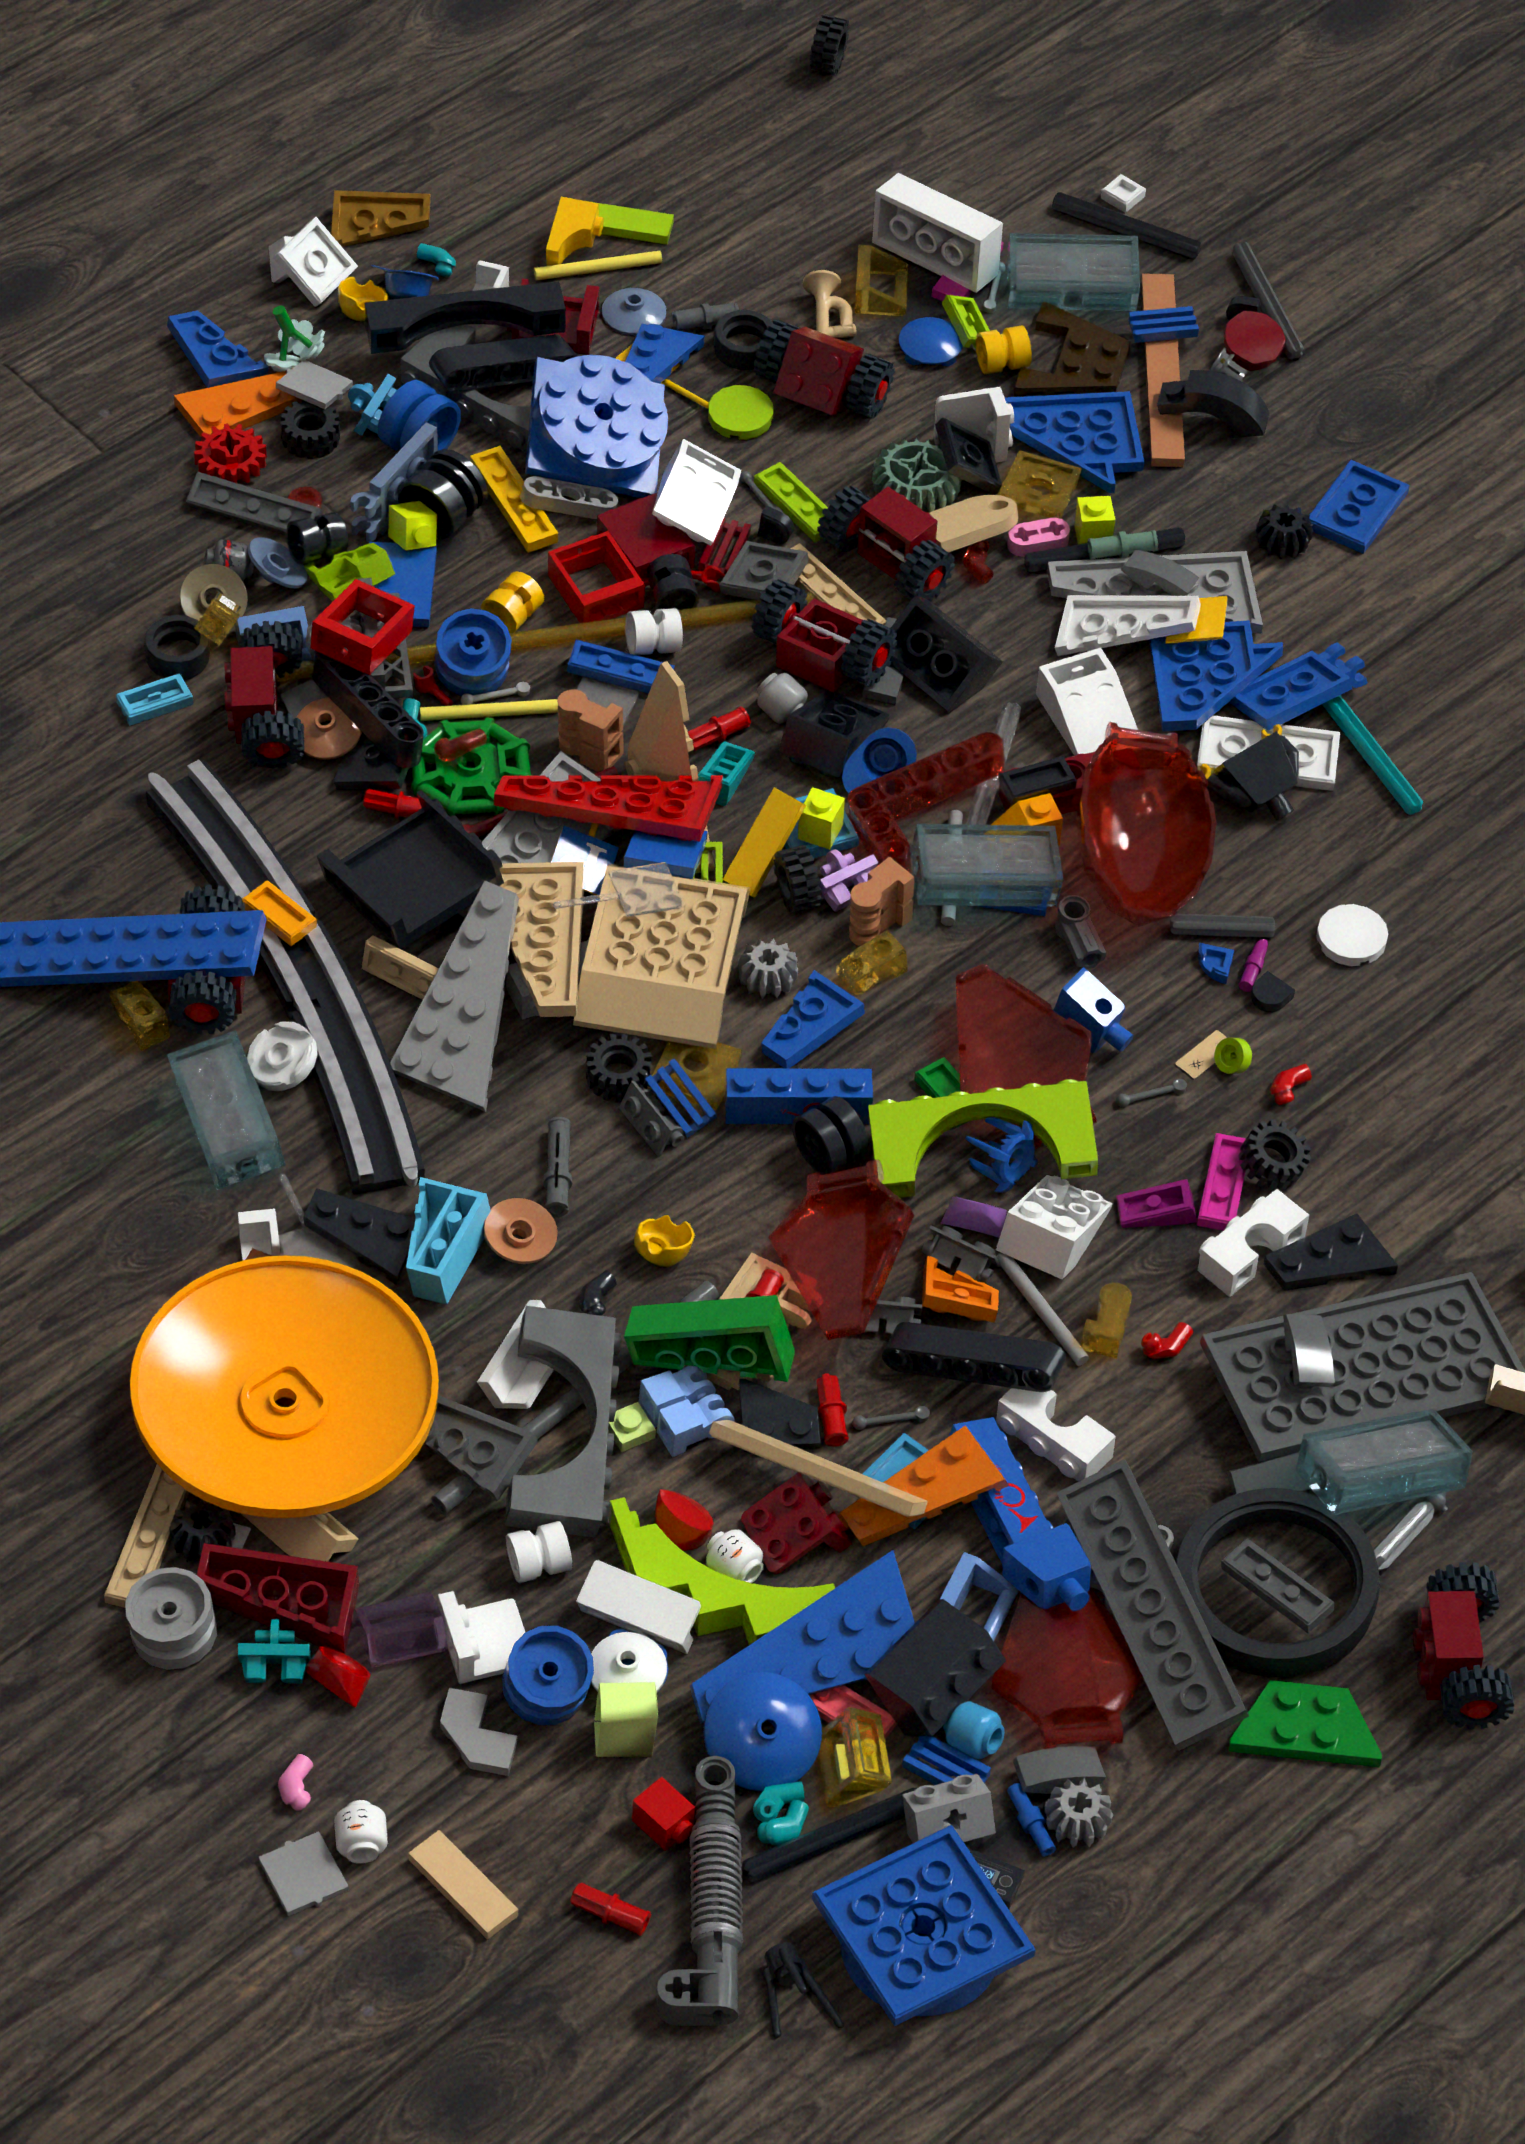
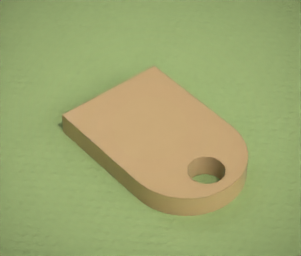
M1001 495L976 496L929 512L938 521L936 544L947 552L1002 534L1012 529L1018 522L1017 504L1011 498Z

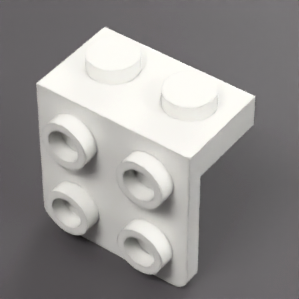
M1001 387L949 394L937 398L935 424L942 417L990 441L996 463L1007 461L1008 447L1013 445L1010 424L1014 423V411L1012 405L1006 403ZM934 424V442L937 445L940 444Z

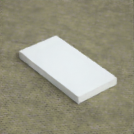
M1221 716L1210 717L1202 724L1196 773L1202 774L1200 766L1207 764L1211 769V774H1216L1214 770L1224 761L1259 742L1262 729L1265 728L1252 720ZM1281 724L1282 736H1285L1299 751V775L1297 777L1298 783L1295 786L1334 791L1340 732ZM1265 729V731H1266L1268 734H1272V733H1273V729H1271V730H1269V731H1267V730Z

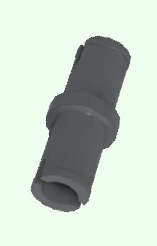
M708 303L700 304L699 308L673 311V328L675 330L702 327L704 330L711 329L712 325H716L718 320L725 314L739 310L738 304L728 303L709 306Z

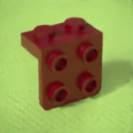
M798 1472L743 1512L741 1521L752 1541L763 1551V1562L773 1574L781 1573L822 1542L839 1553L852 1545L845 1532L849 1529V1526L844 1517L837 1510H833L829 1501L833 1498L823 1482H814Z

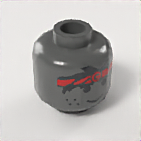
M220 539L214 544L213 549H206L203 565L219 564L228 567L241 578L243 583L245 579H251L254 563L249 557L247 544Z

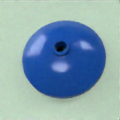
M750 1673L729 1682L713 1698L704 1721V1742L709 1757L720 1756L729 1760L735 1770V1785L751 1791L762 1792L765 1787L770 1785L798 1781L815 1762L822 1741L821 1720L811 1697L794 1681L774 1673ZM768 1721L773 1725L774 1732L772 1735H766L762 1732V1722Z

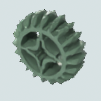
M917 438L913 442H907L905 439H902L900 445L891 443L890 447L882 449L881 454L876 458L872 472V482L876 495L889 486L928 513L946 507V505H952L955 497H958L962 482L961 478L948 472L941 445H932L930 439L925 443L919 442Z

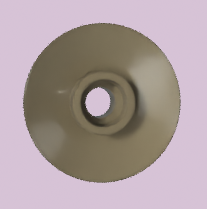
M206 564L191 571L184 579L179 595L180 605L185 616L199 620L206 627L207 631L212 632L223 631L234 626L236 618L242 617L245 613L248 600L246 587L241 578L233 570L219 564ZM218 592H220L217 603L223 594L236 603L233 613L228 612L218 604L210 606L206 602V596L213 595L216 598ZM240 606V609H239V611L237 612L236 617L234 618V614H235V612L237 611L238 607Z

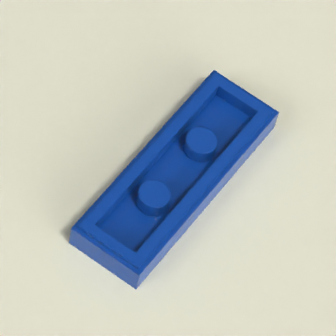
M576 639L567 672L649 694L660 664L663 662Z

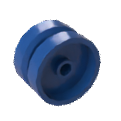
M412 380L396 390L388 400L378 423V437L382 443L391 449L400 451L425 423H429L437 427L438 451L448 449L457 434L461 421V410L457 403L444 395L437 394L435 389L423 381Z
M470 608L455 612L448 617L441 625L437 634L434 667L438 679L448 690L460 696L466 693L473 696L493 692L498 689L506 679L509 669L512 639L508 627L498 616L486 610Z
M539 1626L525 1632L514 1643L502 1676L503 1694L509 1707L523 1720L537 1725H557L571 1719L582 1707L594 1675L593 1656L587 1644L573 1631L559 1626Z

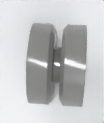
M177 1567L161 1568L142 1576L131 1587L125 1601L126 1619L130 1628L132 1643L142 1659L155 1667L167 1670L180 1669L199 1662L212 1649L217 1637V1622L211 1594L200 1577L191 1571Z

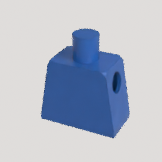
M1084 967L1061 989L1048 1022V1026L1090 1053H1096L1106 1042L1119 1052H1122L1134 1037L1133 1034L1119 1024L1125 1011L1124 1004Z
M1067 1523L1004 1547L1002 1576L1039 1608L1048 1609L1063 1602L1072 1611H1078L1086 1606L1089 1601V1594L1087 1592L1090 1589L1091 1565Z

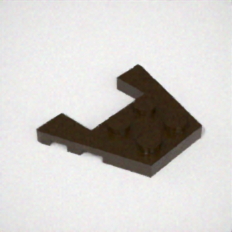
M1042 301L1035 330L1066 336L1064 346L1054 374L1021 367L1014 388V397H1025L1026 393L1042 392V396L1055 395L1056 392L1074 391V394L1117 392L1129 354L1131 341L1048 302Z

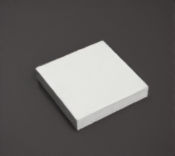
M317 217L310 220L273 257L315 307L321 304L339 286L340 282L345 280L358 267Z

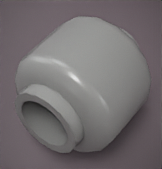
M772 673L761 683L756 691L759 694L757 699L758 706L778 724L785 723L789 714L803 706L808 697L807 691L787 673L779 675Z

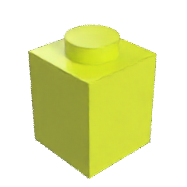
M1111 496L1077 497L1074 527L1078 544L1088 543L1089 538L1095 539L1114 535L1115 516Z
M420 501L389 505V538L404 550L436 546L437 514Z
M812 787L803 803L807 806L799 818L798 839L830 850L843 826L845 798Z

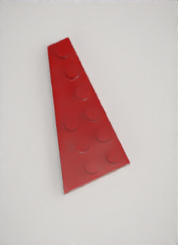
M545 775L502 776L494 793V806L505 807L511 811L522 810L539 813L545 817L556 816L574 819L579 823L591 822L608 825L614 829L625 828L642 831L648 835L659 834L677 837L682 841L694 840L700 842L721 791L723 775H711L710 781H692V775H679L678 780L661 781L655 775H601L600 781H582V775H568V780L550 781Z

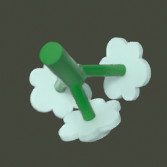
M282 305L273 309V314L281 328L278 332L281 349L276 354L267 353L264 355L266 365L272 366L274 371L283 372L294 368L300 361L309 358L314 359L321 354L324 347L322 341L325 331L320 330L316 335L311 334L313 326L309 321L303 320L298 322L295 319L291 320L285 307ZM293 351L296 355L300 356V358L293 355H287V353H291Z

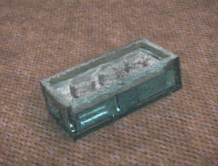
M1009 233L1007 249L1008 308L1040 309L1042 301L1064 310H1137L1140 291L1138 236Z
M916 824L911 847V859L918 905L1057 907L1064 879L1055 826Z
M236 1030L167 1054L175 1082L216 1190L286 1165L279 1140Z
M1428 1409L1303 1434L1296 1472L1334 1515L1464 1489L1473 1451L1434 1409Z

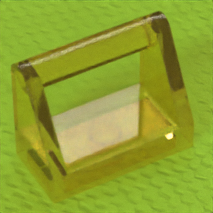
M858 245L855 313L905 315L907 312L908 264L873 246ZM870 274L895 275L894 298L870 287Z
M848 1707L822 1729V1741L818 1756L827 1807L835 1808L881 1792L892 1783L881 1715ZM844 1740L850 1776L839 1784L833 1743Z

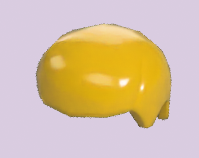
M349 277L341 281L338 286V302L342 312L346 317L356 321H365V303L389 300L385 289L374 285L372 280H369L365 285H359L354 277Z
M664 1215L656 1220L646 1219L638 1224L634 1236V1246L638 1253L650 1263L660 1267H670L681 1262L686 1257L693 1243L695 1233L687 1221L676 1225L670 1220L669 1215Z

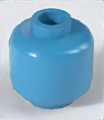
M969 1701L960 1704L953 1711L949 1720L943 1725L948 1745L976 1759H982L989 1754H994L1001 1746L1005 1734L998 1713Z

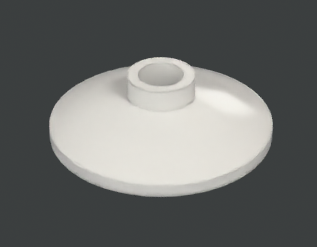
M634 1632L616 1633L599 1642L591 1653L594 1664V1675L591 1683L597 1692L599 1683L655 1682L657 1692L664 1684L667 1674L665 1655L658 1644L647 1636ZM632 1659L635 1662L631 1665H625L621 1660Z

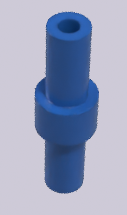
M1020 1783L1011 1785L1007 1789V1793L1019 1813L1017 1819L1025 1833H1030L1042 1856L1051 1855L1055 1852L1056 1847L1044 1827L1046 1820L1037 1806L1032 1805L1026 1792H1023Z

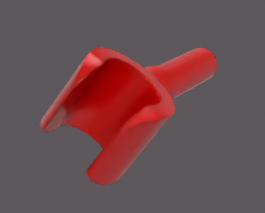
M708 566L704 571L691 570L693 579L703 581L714 592H720V586L716 580L724 578L725 574L716 566Z
M423 666L424 677L413 673L415 689L418 692H430L444 706H452L453 701L435 684L434 672L431 667Z

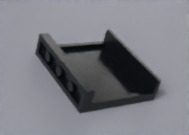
M421 790L417 792L422 807L420 810L341 860L329 849L317 855L326 882L399 949H403L473 904L484 881L497 886L504 884L500 868L503 865L496 852L492 849L486 850L475 833L471 832L469 834L465 831L462 823L455 815L450 817L436 798L431 800Z

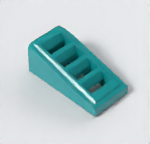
M723 741L699 772L698 781H710L711 775H723L722 788L715 804L726 806L754 759V751Z

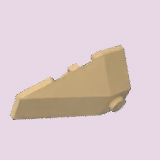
M668 661L660 664L629 742L628 761L625 762V768L628 775H655L661 781L678 780L679 775H692V781H698L697 767L695 765L690 766L688 752L694 750L693 740L689 737L684 722L689 720L685 687Z

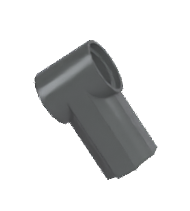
M1069 895L1060 901L1054 927L1055 932L1060 938L1065 940L1077 967H1084L1085 969L1094 968L1101 961L1105 960L1106 951L1089 916L1090 904L1081 896Z

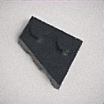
M739 1379L741 1424L799 1449L820 1448L817 1407L750 1380Z

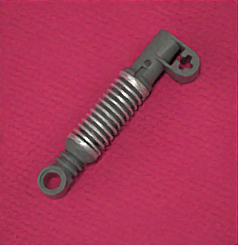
M710 1756L701 1760L696 1768L694 1789L696 1822L690 1831L689 1837L691 1847L690 1863L692 1865L690 1868L692 1873L690 1876L692 1881L690 1884L692 1889L690 1892L692 1897L690 1900L692 1904L690 1909L692 1912L690 1917L692 1920L691 1944L693 1952L697 1954V1969L668 1971L662 1975L657 1985V2014L664 2022L676 2026L727 2025L736 2021L739 2016L738 1954L743 1948V1904L741 1901L743 1896L741 1893L742 1848L740 1845L742 1837L739 1826L735 1824L734 1812L735 1770L731 1762L724 1757ZM718 1781L722 1784L715 1786L710 1785L708 1782ZM690 1993H698V2003H690Z

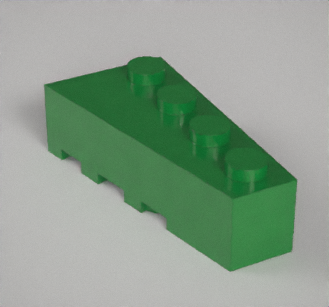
M777 1295L632 1306L624 1334L633 1364L682 1370L684 1365L702 1369L703 1373L717 1374L718 1369L740 1371V1377L756 1378L757 1373L774 1375L775 1381L788 1382L795 1354Z

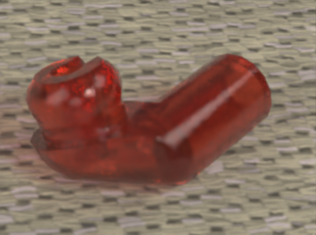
M987 540L969 545L963 558L965 568L982 584L988 583L994 575L993 571L985 564L988 556L987 551L990 548Z
M476 729L452 740L441 738L436 742L434 751L440 756L441 760L451 762L467 752L485 745L487 737L483 730Z

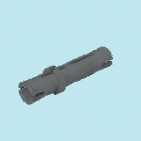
M553 1117L548 1121L547 1172L543 1177V1185L547 1189L545 1209L553 1217H562L569 1212L568 1191L572 1187L573 1178L571 1173H569L571 1122L565 1117Z

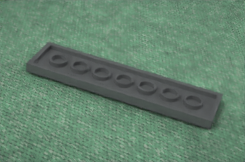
M1126 1459L1057 1492L1060 1502L1090 1561L1092 1570L1178 1751L1249 1717L1244 1703Z

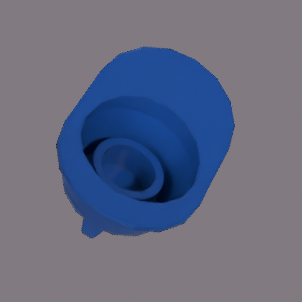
M371 265L372 267L384 270L386 293L391 300L428 296L432 283L439 281L438 277L430 274L391 270Z
M896 728L878 729L869 735L853 752L845 763L842 773L844 788L852 798L862 803L872 804L880 802L888 797L910 774L916 763L917 752L915 744L909 735Z

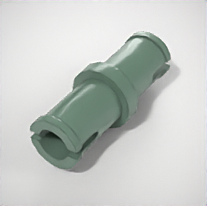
M1155 530L1131 534L1120 531L1117 532L1116 536L1088 539L1090 559L1111 556L1127 558L1135 550L1146 552L1158 551V539Z

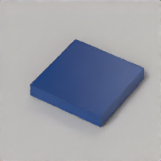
M635 830L624 856V867L693 879L707 842L708 831H704L699 842L694 840L682 841L677 837L659 834L648 835L642 831Z

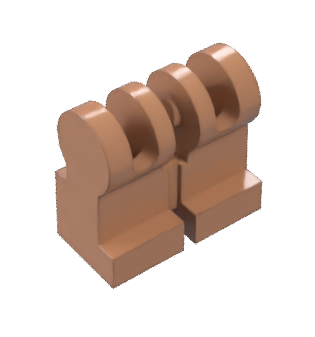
M580 690L564 691L557 700L559 748L566 754L580 756L581 764L597 772L612 767L624 754L623 732H621L623 730V708L613 703L605 708L588 700L586 694Z
M888 857L868 873L867 882L859 883L851 890L849 938L857 946H873L879 941L880 933L895 922L903 927L912 920L913 900L911 898L914 895V876L891 857Z

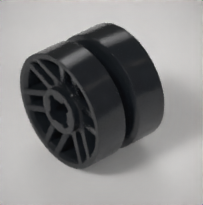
M838 1096L825 1100L818 1104L815 1109H810L797 1116L792 1122L793 1136L800 1153L806 1162L822 1176L831 1175L843 1168L846 1163H851L868 1152L869 1141L862 1121L855 1110Z

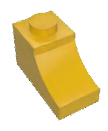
M567 197L560 198L546 247L547 266L562 264L565 258L577 249L583 247L592 248L595 236H601L604 218L599 217L598 203Z

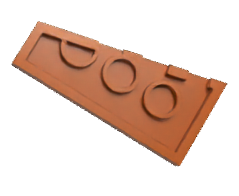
M287 371L177 394L174 395V405L201 437L202 433L211 435V427L213 426L223 430L226 423L229 424L230 429H235L238 424H242V430L283 413L287 406L292 408V402L302 403V399L275 388L276 382L286 375Z
M965 1425L883 1482L927 1500L928 1503L924 1514L906 1517L863 1498L858 1499L841 1511L840 1514L844 1517L861 1545L865 1546L908 1528L909 1523L923 1517L933 1518L942 1514V1509L961 1501L963 1504L978 1499V1494L993 1488L998 1491L1009 1485Z

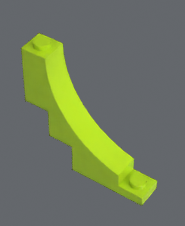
M625 1497L610 1500L609 1524L626 1572L699 1601L701 1608L693 1624L697 1636L742 1626L750 1645L835 1589L833 1583L814 1587L788 1588L753 1584L714 1571L686 1554L663 1533L656 1523L640 1527L636 1511L629 1510Z

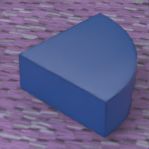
M1199 943L1198 962L1202 970L1210 978L1227 984L1234 950Z

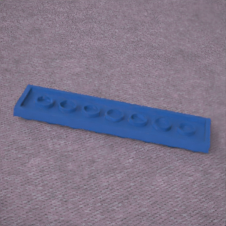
M263 910L0 922V987L177 979L179 976L184 979V974L190 972L192 976H195L196 971H202L203 976H208L209 972L215 973V977L254 976L267 918Z

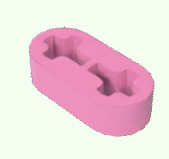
M1047 518L1017 524L1008 532V550L1016 556L1025 557L1027 553L1066 547L1069 542L1070 526L1060 518Z

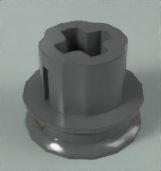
M1223 348L1209 371L1226 374L1240 381L1247 373V370L1232 361L1234 354H1227L1225 348Z

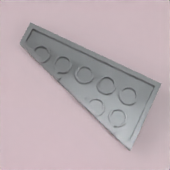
M1247 551L1162 556L1183 566L1199 577L1187 596H1198L1199 598L1227 596L1225 622L1250 620L1252 633L1262 634L1263 623ZM1130 557L1048 562L1047 565L1051 596L1067 598L1068 595H1171L1167 594L1155 582L1146 590L1121 571Z
M561 751L540 774V776L545 775L550 781L568 780V775H582V781H600V778ZM509 810L481 843L486 850H494L502 863L551 862L564 825L588 835L592 823H579L574 819L556 816L545 817L539 813ZM599 824L594 838L602 841L621 829H614L608 825ZM472 904L458 914L466 918Z
M484 881L390 1062L394 1074L485 1112L488 1102L489 1081H491L493 1070L491 1065L494 1046L497 1044L504 999V981L509 967L510 942L513 939L519 902L516 893Z

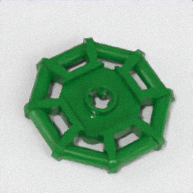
M486 717L485 720L448 722L445 719L440 721L438 727L423 739L421 761L417 766L412 767L413 782L411 790L416 796L417 792L421 790L431 800L436 798L450 817L458 814L492 812L494 815H498L504 812L505 808L494 806V793L502 776H532L528 753L531 746L526 739H519L494 723L493 718ZM490 738H494L503 745L501 746L497 743V747L490 743ZM443 740L447 741V746L443 750L442 747L435 749ZM515 758L516 767L506 766V759ZM467 762H474V765L477 767L467 768L466 765ZM425 763H435L436 771L426 773ZM439 784L444 786L445 792L451 795V798L435 787ZM484 795L486 798L462 800L463 796Z

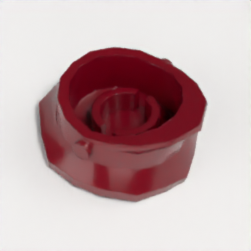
M1243 311L1227 322L1224 332L1226 353L1229 355L1234 354L1232 361L1249 371L1269 367L1272 362L1277 360L1286 343L1283 330L1276 321L1267 314L1253 311Z

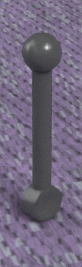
M741 472L740 482L747 484L765 507L769 506L782 512L779 507H774L752 481L750 472Z
M1176 1079L1172 1085L1132 1095L1121 1093L1116 1097V1104L1119 1107H1126L1130 1102L1170 1092L1183 1094L1186 1091L1187 1083L1183 1079Z
M919 1406L915 1412L870 1418L858 1415L853 1418L852 1425L855 1429L862 1430L866 1425L912 1419L924 1423L928 1421L930 1411L925 1406Z

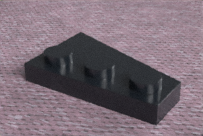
M316 1188L304 1215L303 1225L338 1248L345 1247L358 1255L361 1263L369 1268L372 1265L386 1274L387 1280L397 1285L407 1262L411 1232L414 1231L416 1218Z
M1354 1214L1265 1255L1264 1266L1284 1291L1326 1285L1331 1279L1350 1277L1351 1281L1365 1278V1274L1382 1272L1383 1276L1397 1274L1398 1264L1358 1214Z

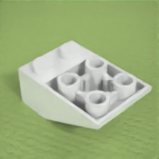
M683 439L664 470L652 514L663 524L675 526L686 532L691 539L697 542H705L711 546L738 486L741 470Z
M1101 648L1039 666L1036 695L1074 756L1105 750L1114 746L1119 747L1132 744L1134 749L1143 746L1117 673Z
M1046 1175L1008 1211L996 1250L1063 1279L1077 1265L1112 1208L1113 1203L1104 1200L1096 1192L1083 1191L1070 1185L1066 1179L1061 1180V1177Z

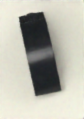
M1190 370L1187 381L1162 383L1157 402L1160 415L1187 412H1202L1213 415L1227 425L1233 438L1265 435L1270 414L1263 399L1248 385L1226 374L1207 370Z

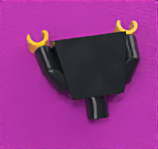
M1276 724L1273 726L1272 734H1268L1265 729H1262L1259 742L1224 761L1214 770L1216 774H1211V769L1207 764L1200 766L1202 777L1191 774L1195 789L1201 791L1209 790L1241 809L1246 808L1251 813L1266 804L1275 820L1278 821L1294 811L1284 793L1291 790L1298 783L1299 751L1285 736H1282V727Z

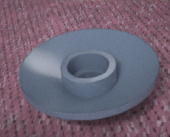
M625 288L612 293L605 299L602 305V318L605 324L613 331L623 335L636 336L641 324H657L662 326L666 319V306L658 295L649 290Z
M263 537L255 538L249 543V557L266 581L288 588H300L306 583L308 576L304 565L294 561L288 548L274 540Z

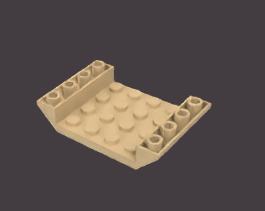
M612 864L608 865L582 966L578 989L577 1016H574L573 1025L716 1049L722 1022L725 993L742 917H745L750 887L697 878L688 879L629 869Z

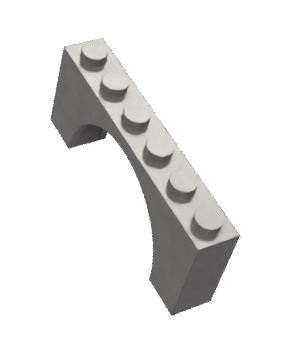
M461 325L428 334L401 358L402 383L405 384L412 380L423 381L435 389L437 394L444 395L457 403L461 410V418L471 421L486 432L508 442L512 447L527 453L531 406H513L499 403L483 396L475 389L448 391L429 367L431 356L442 348L476 344V331L474 328L468 325Z
M533 1306L525 1307L520 1322L518 1357L528 1358L549 1366L573 1385L587 1408L590 1420V1439L584 1450L576 1458L558 1469L536 1475L512 1476L507 1490L504 1526L537 1530L538 1526L560 1521L566 1534L596 1538L600 1525L607 1524L610 1503L603 1501L604 1490H609L612 1468L606 1467V1456L612 1455L614 1445V1433H608L609 1422H614L616 1413V1400L610 1399L611 1388L615 1389L617 1386L619 1367L613 1366V1355H618L621 1343V1333L615 1332L616 1318Z

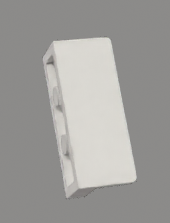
M529 1300L526 1306L546 1308L541 1300ZM525 1308L477 1381L494 1408H530L554 1370L538 1361L518 1357L520 1322Z
M599 1560L594 1561L576 1600L582 1612L631 1632L648 1636L658 1643L685 1654L688 1653L693 1642L690 1631L701 1608L700 1602Z

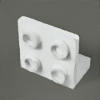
M454 1591L438 1594L439 1623L459 1684L503 1674L514 1643L525 1633L515 1600L507 1599L466 1609L464 1604L458 1605Z

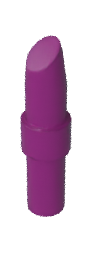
M1266 939L1255 943L1251 954L1246 960L1245 970L1239 982V988L1242 991L1249 992L1252 990L1257 975L1260 974L1263 968L1268 948V941Z

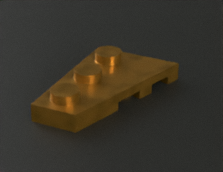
M334 190L331 235L341 247L429 228L430 194Z

